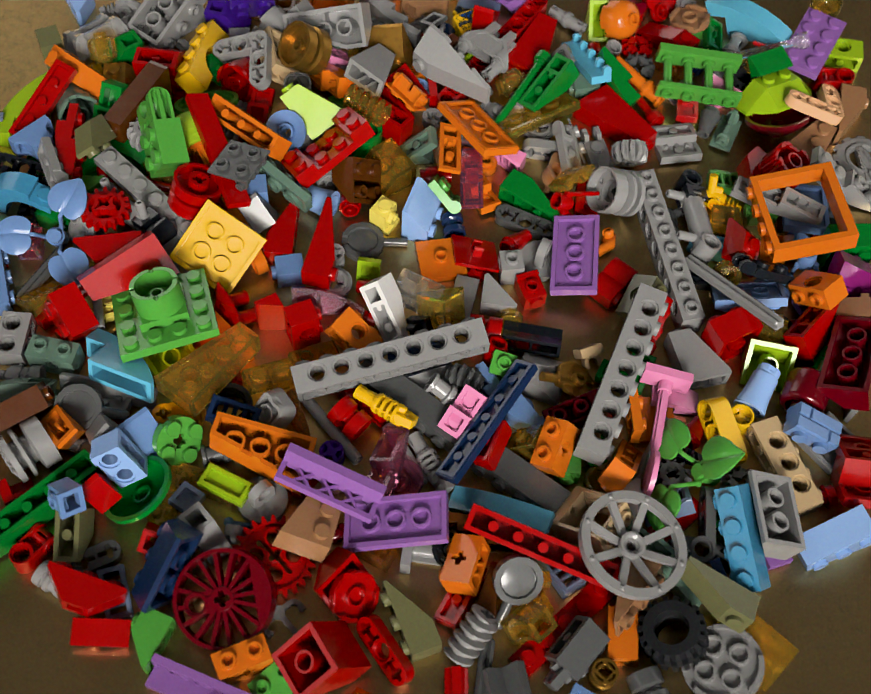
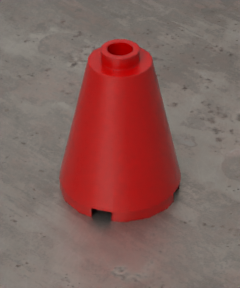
M249 56L225 63L217 71V81L221 82L223 86L221 90L234 91L238 94L239 100L245 102L251 99L253 86L249 81ZM260 58L257 60V65L261 64Z

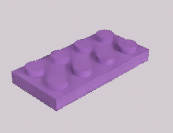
M809 7L784 49L793 63V66L788 67V69L816 80L847 23Z
M600 215L554 216L550 278L551 296L598 294Z
M446 490L383 496L370 524L345 513L343 548L351 552L449 543V500ZM364 501L355 502L359 510L369 513L372 505Z

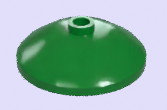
M147 456V477L123 488L116 484L123 497L105 512V515L111 521L118 524L137 522L149 516L161 505L169 492L172 481V471L165 460L158 456Z

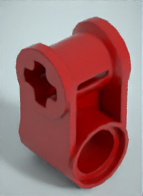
M823 67L815 80L813 90L817 94L822 84L825 83L839 91L842 83L852 85L855 73L849 68Z
M38 522L33 525L11 547L9 559L17 572L21 574L32 573L48 556L53 554L54 534L46 529L45 523ZM29 555L25 561H19L22 556Z

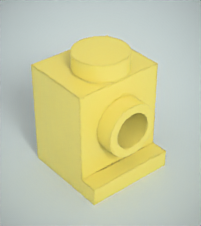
M381 195L369 210V223L377 226L383 234L388 236L400 222V218L397 213V203Z

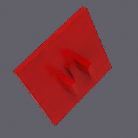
M455 234L451 235L455 265L499 273L495 242Z

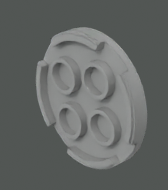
M715 623L708 626L709 646L705 647L707 653L704 657L699 656L700 663L697 665L693 662L689 664L691 669L685 671L684 667H682L683 676L688 687L694 694H755L762 684L765 673L764 656L757 642L745 630L742 633H738L723 623Z

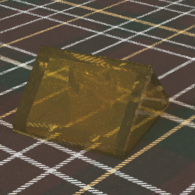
M463 287L416 292L417 315L430 316L433 330L438 329L442 324L451 323L453 325L461 323L465 319Z

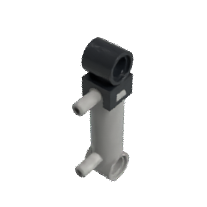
M686 169L672 186L673 189H667L665 195L667 198L675 199L678 209H682L685 215L689 232L679 230L676 234L677 239L692 242L693 247L690 249V254L703 263L708 264L721 249L722 243L714 235L705 206V202L708 199L705 187L700 186L703 183V179L695 170Z
M107 177L100 179L101 187L98 188L99 191H103L104 187L111 191L115 187L117 193L120 192ZM130 200L132 213H129L130 220H124L125 224L134 230L142 231L143 234L148 230L152 231L162 246L177 236L174 225L166 217H160L159 213L150 207L146 208L143 200H137L136 202Z

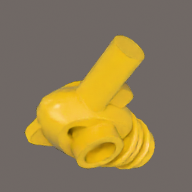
M711 173L708 189L706 190L708 199L705 202V206L717 213L723 209L722 214L727 211L726 215L731 213L730 217L737 218L743 206L739 205V202L734 205L735 200L730 203L731 197L727 200V195L723 193L724 188L717 186L719 175Z

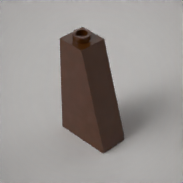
M152 60L149 61L105 114V120L117 136L114 140L125 143L128 140L126 132L129 128V122H135L137 107L142 101H145L146 94L151 88L162 87L166 89L170 94L172 104L174 103L169 67Z
M44 381L0 402V432L53 405L55 395L49 385H45Z

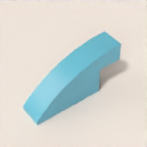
M750 0L705 1L706 9L710 16L725 18L728 38H730L732 33L740 32L751 42L757 41L764 44L784 46L793 35L792 30L779 18Z
M100 328L95 329L86 336L90 380L143 401L154 402V380L143 358L123 363L120 357L117 336Z

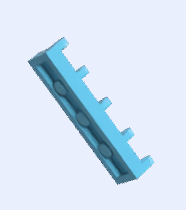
M579 33L573 34L572 41L561 43V45L564 43L569 45L576 60L574 62L576 68L591 85L611 82L612 68L609 65L604 66V59L602 57L596 58V51L593 48L588 49V42L586 40L581 41Z

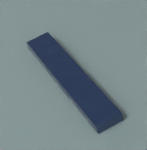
M519 359L513 362L435 472L438 478L458 485L537 372L536 364Z

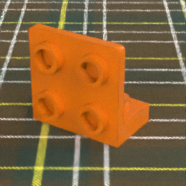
M637 388L633 397L629 395L627 401L631 404L625 418L628 442L649 443L652 436L656 406H650L651 397H642V395L638 394ZM667 408V418H674L673 408Z

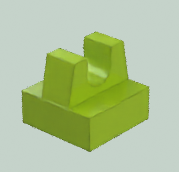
M359 256L356 281L358 279L367 280L380 277L382 259Z

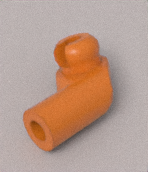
M606 227L602 230L599 257L615 248L616 234L611 227Z

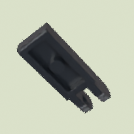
M741 252L735 253L731 259L732 264L739 267V271L743 274L786 285L795 278L788 272V267L780 263L773 265L761 258H757V260L749 259L747 254Z

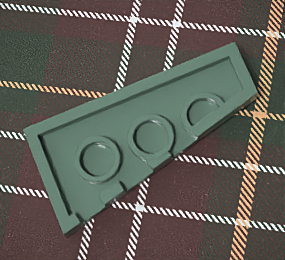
M266 159V164L261 167L259 174H266V180L270 189L276 193L283 192V196L287 201L307 213L312 208V195L309 190L297 185L288 173L284 174L272 160Z

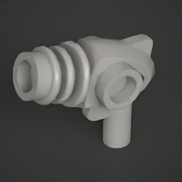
M136 0L115 1V6L111 2V7L109 4H107V8L103 5V7H99L100 14L103 13L110 17H117L118 15L121 19L129 14L134 15L141 4Z

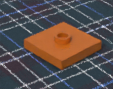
M451 237L415 242L422 284L456 280L457 274L467 276L466 267L458 266L454 263Z

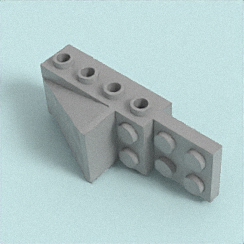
M144 0L126 26L130 30L134 29L148 46L174 49L178 39L195 30L199 24L206 23L203 5L207 0Z

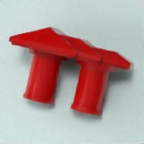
M216 283L212 299L214 310L242 336L245 324L257 322L255 307L240 312L237 311L236 307L249 304L250 299L247 291L242 290L228 294L221 283Z

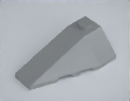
M431 24L413 51L414 69L434 82L484 104L489 103L491 87L475 68L468 67L462 52L457 53L450 45L452 40L438 27Z

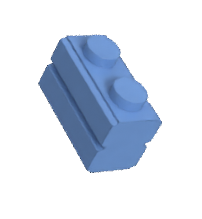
M802 401L789 407L783 427L785 434L791 436V439L797 443H804L812 447V451L818 454H826L837 449L840 442L839 435L843 427L842 423Z

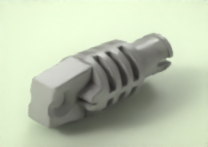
M420 431L411 433L406 438V441L415 452L416 461L427 476L428 482L437 491L446 490L447 493H450L455 485L438 478L435 474L443 462L439 455H437L436 450L428 446Z

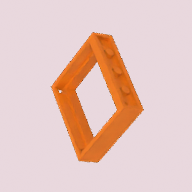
M831 161L749 177L748 187H745L747 192L746 198L751 200L752 216L758 220V233L760 237L763 236L764 250L770 255L772 263L856 248L859 232ZM820 181L839 232L780 243L762 192Z

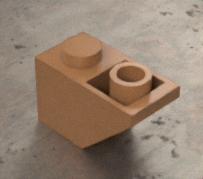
M402 0L401 13L415 20L422 15L428 16L432 12L447 15L449 0Z

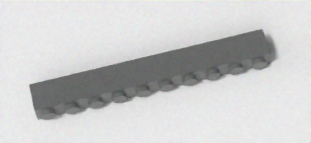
M364 360L360 365L362 367H369L372 365V361ZM404 375L363 385L377 394L384 393L393 398V400H397L399 403L407 406L409 411L419 417L417 424L412 429L420 431L421 435L424 434L431 439V442L437 448L450 452L458 440L437 426L449 407L442 404L441 401L424 391V389ZM505 447L495 471L485 469L473 463L470 466L475 475L486 478L496 490L504 491L513 499L554 513L558 511L571 494L570 491L507 447Z

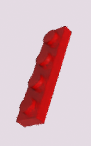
M56 59L8 132L14 135L43 115L49 117L78 73L76 69Z

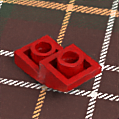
M72 617L69 645L129 648L131 620Z

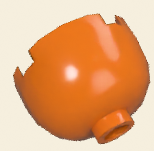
M608 0L610 2L603 6L600 14V26L606 33L604 35L609 39L615 40L630 37L636 32L640 22L637 6L630 0Z

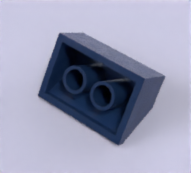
M178 518L162 523L157 531L158 538L155 544L146 553L145 559L147 561L143 569L136 574L133 581L135 585L131 594L140 611L148 613L170 603L178 576L191 561L204 533Z

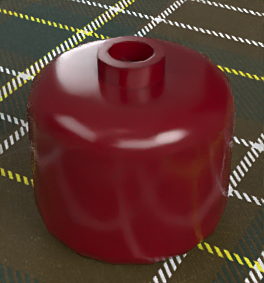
M809 367L792 369L788 373L779 395V403L782 408L787 411L789 407L802 401L824 413L829 398L817 389L821 372Z

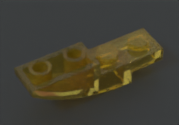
M331 340L291 351L288 354V358L244 369L242 371V378L251 395L277 387L285 390L295 386L290 369L291 366H295V363L303 360L310 362L318 360L319 357L326 354H333L334 356L340 353L334 341ZM322 372L314 373L312 378L322 374Z

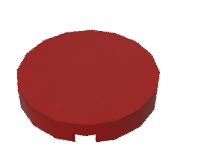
M349 569L342 572L334 580L329 590L328 601L330 610L335 617L347 623H357L361 617L374 612L379 600V587L376 585L375 578L371 574L361 569Z

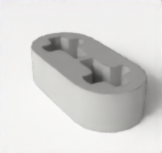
M528 138L522 144V151L527 153L526 158L550 161L552 154L558 152L556 141Z

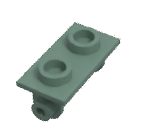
M737 110L729 111L726 116L722 114L709 144L710 146L730 152L742 124V121H739V112Z

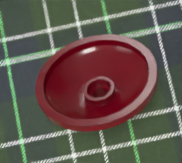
M792 108L775 114L744 115L746 125L761 134L771 137L791 134L803 128L810 121L809 115Z

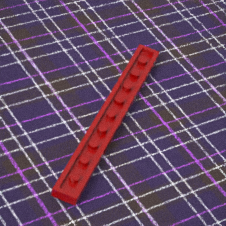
M692 495L696 513L676 519L683 532L698 519L699 502ZM652 526L646 530L650 534L656 532ZM669 535V536L664 537V538H662V539L667 542L668 539H672V538H671V535ZM619 557L615 558L612 561L621 565V559ZM593 583L587 584L516 650L507 661L509 664L514 661H524L529 679L548 661L544 655L576 615L592 619L617 595Z

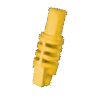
M362 384L358 385L355 389L353 398L369 406L370 410L381 418L384 417L390 423L407 429H412L417 424L419 417L409 411L407 406L399 403L397 400H393L390 396L384 393L377 394Z

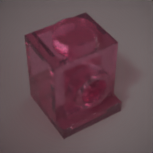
M31 223L30 232L45 234L43 227ZM31 237L32 245L30 249L24 254L17 255L19 260H43L46 239Z

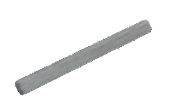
M689 254L685 257L688 268L693 273L773 330L778 331L780 328H783L784 318L695 256Z

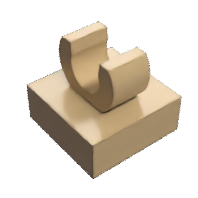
M592 343L572 350L575 359H582L581 364L585 369H590L589 360L591 358L594 359L595 365H601L602 363L601 357L597 355L604 352L602 343Z

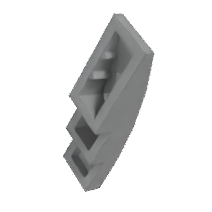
M359 0V3L370 4L371 17L377 18V21L382 23L385 21L388 24L403 23L404 28L408 31L412 48H416L421 40V30L409 25L408 17L395 11V3L389 0Z
M739 175L729 196L752 205L751 200L746 198L747 192L745 190V187H748L749 179ZM786 187L784 190L773 189L762 192L769 213L795 221L820 225L827 208L823 204L790 187Z

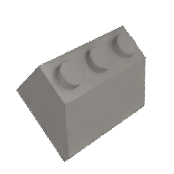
M749 470L748 476L765 557L787 560L806 550L791 477Z

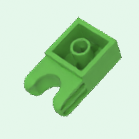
M162 87L151 88L146 94L145 101H142L137 107V117L141 131L140 145L146 154L145 167L150 172L151 178L173 176L178 166L190 162L180 117H175L169 92Z

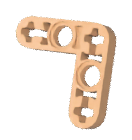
M822 84L817 92L818 99L797 90H790L784 99L790 108L834 126H837L844 117L839 92L829 84Z

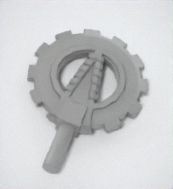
M865 136L842 139V144L837 143L833 151L836 154L832 155L833 160L839 166H842L845 172L854 169L859 176L864 177L866 183L871 187V155L869 154L871 153V140L866 139ZM852 152L855 154L857 166L850 161L849 155Z

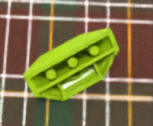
M785 68L753 79L742 92V98L736 109L745 116L780 113L791 109L784 101L790 90H797L809 96H812V90L800 77Z

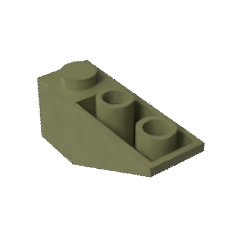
M387 580L383 581L382 591L379 592L384 607L389 606L392 613L389 616L391 626L394 632L399 631L402 638L399 641V645L405 655L409 656L411 663L441 652L443 643L433 619Z

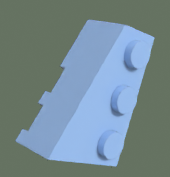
M862 504L803 532L806 550L797 555L806 571L811 569L818 571L826 567L828 562L836 559L841 560L853 552L871 545V518Z

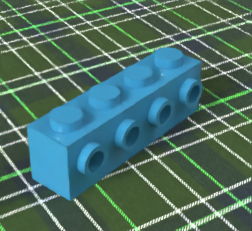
M749 483L714 489L713 504L715 509L718 510L720 518L718 528L720 534L724 536V556L726 561L729 562L731 569L729 579L751 592H760L771 587Z

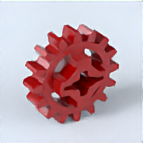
M104 187L103 191H99L97 188L94 189L95 193L93 195L87 193V206L81 215V220L83 223H86L87 228L93 226L95 232L103 228L106 233L108 228L112 227L116 231V225L124 226V220H130L129 213H132L129 197H125L124 191L117 193L115 187L111 191Z

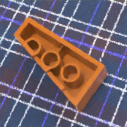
M218 411L210 431L209 448L301 496V492L273 479L291 442L315 453L317 438ZM287 466L282 473L292 479L299 477L296 470Z

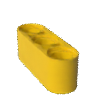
M724 396L701 400L697 405V413L707 441L714 436H723L729 439L745 452L744 457L737 465L744 464L747 461L748 454L728 399Z

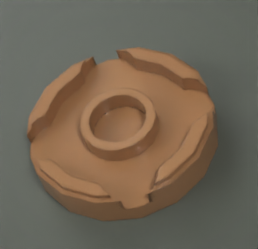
M688 4L685 5V8H675L669 16V23L672 27L682 28L694 34L705 30L709 26L710 13L703 6Z

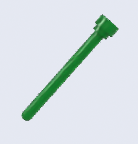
M539 50L534 57L533 67L494 121L499 127L539 71L544 69L552 59V56L547 51Z

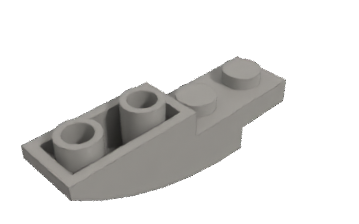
M820 145L813 148L810 165L831 161L847 204L871 212V187L866 183L864 177L859 176L854 169L845 172L844 168L839 166L833 160L831 154L826 152Z

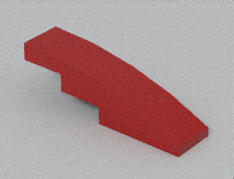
M253 86L251 100L247 104L246 112L265 125L271 116L276 93L275 89L267 88L266 90L259 91ZM239 137L238 142L243 143L245 140Z

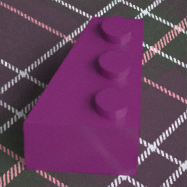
M844 250L836 251L827 273L843 276L849 294L847 297H861V293H869V297H871V264L863 261L861 257L853 256Z

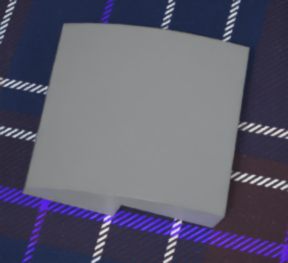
M691 123L651 126L658 132L654 150L660 165L702 160L703 153L696 142L697 133Z

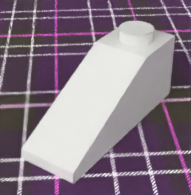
M390 272L375 278L361 286L359 290L383 341L388 342L393 337L400 335L407 337L408 331H406L407 325L402 297L392 273Z

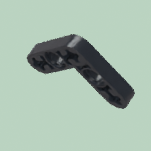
M0 153V164L7 161L13 165L12 168L6 165L0 166V174L10 171L19 172L22 165L28 164L29 171L26 174L38 177V183L50 187L46 177L42 178L36 174V171L44 174L40 162L8 153ZM21 203L17 216L25 217L31 214L33 215L32 219H29L32 225L31 229L39 225L34 214L37 208H30L29 205Z

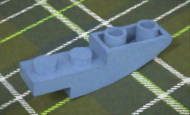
M482 361L475 365V370L480 371L481 376L485 378L481 393L489 398L500 381L497 379V375L488 372L489 367ZM522 393L503 419L507 421L510 427L535 439L539 438L545 422V418L540 416L534 409L532 401L527 397L525 398Z

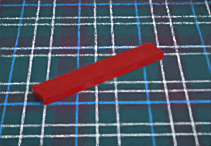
M186 94L185 101L210 165H212L228 142L209 94ZM215 175L228 209L250 206L251 200L247 190L239 191L235 187L236 182L234 180Z

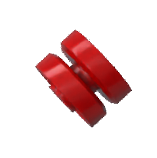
M195 162L185 163L178 166L174 171L172 185L168 193V204L171 210L178 216L193 221L208 199L219 206L222 193L215 175L207 173V170L210 168L209 166Z

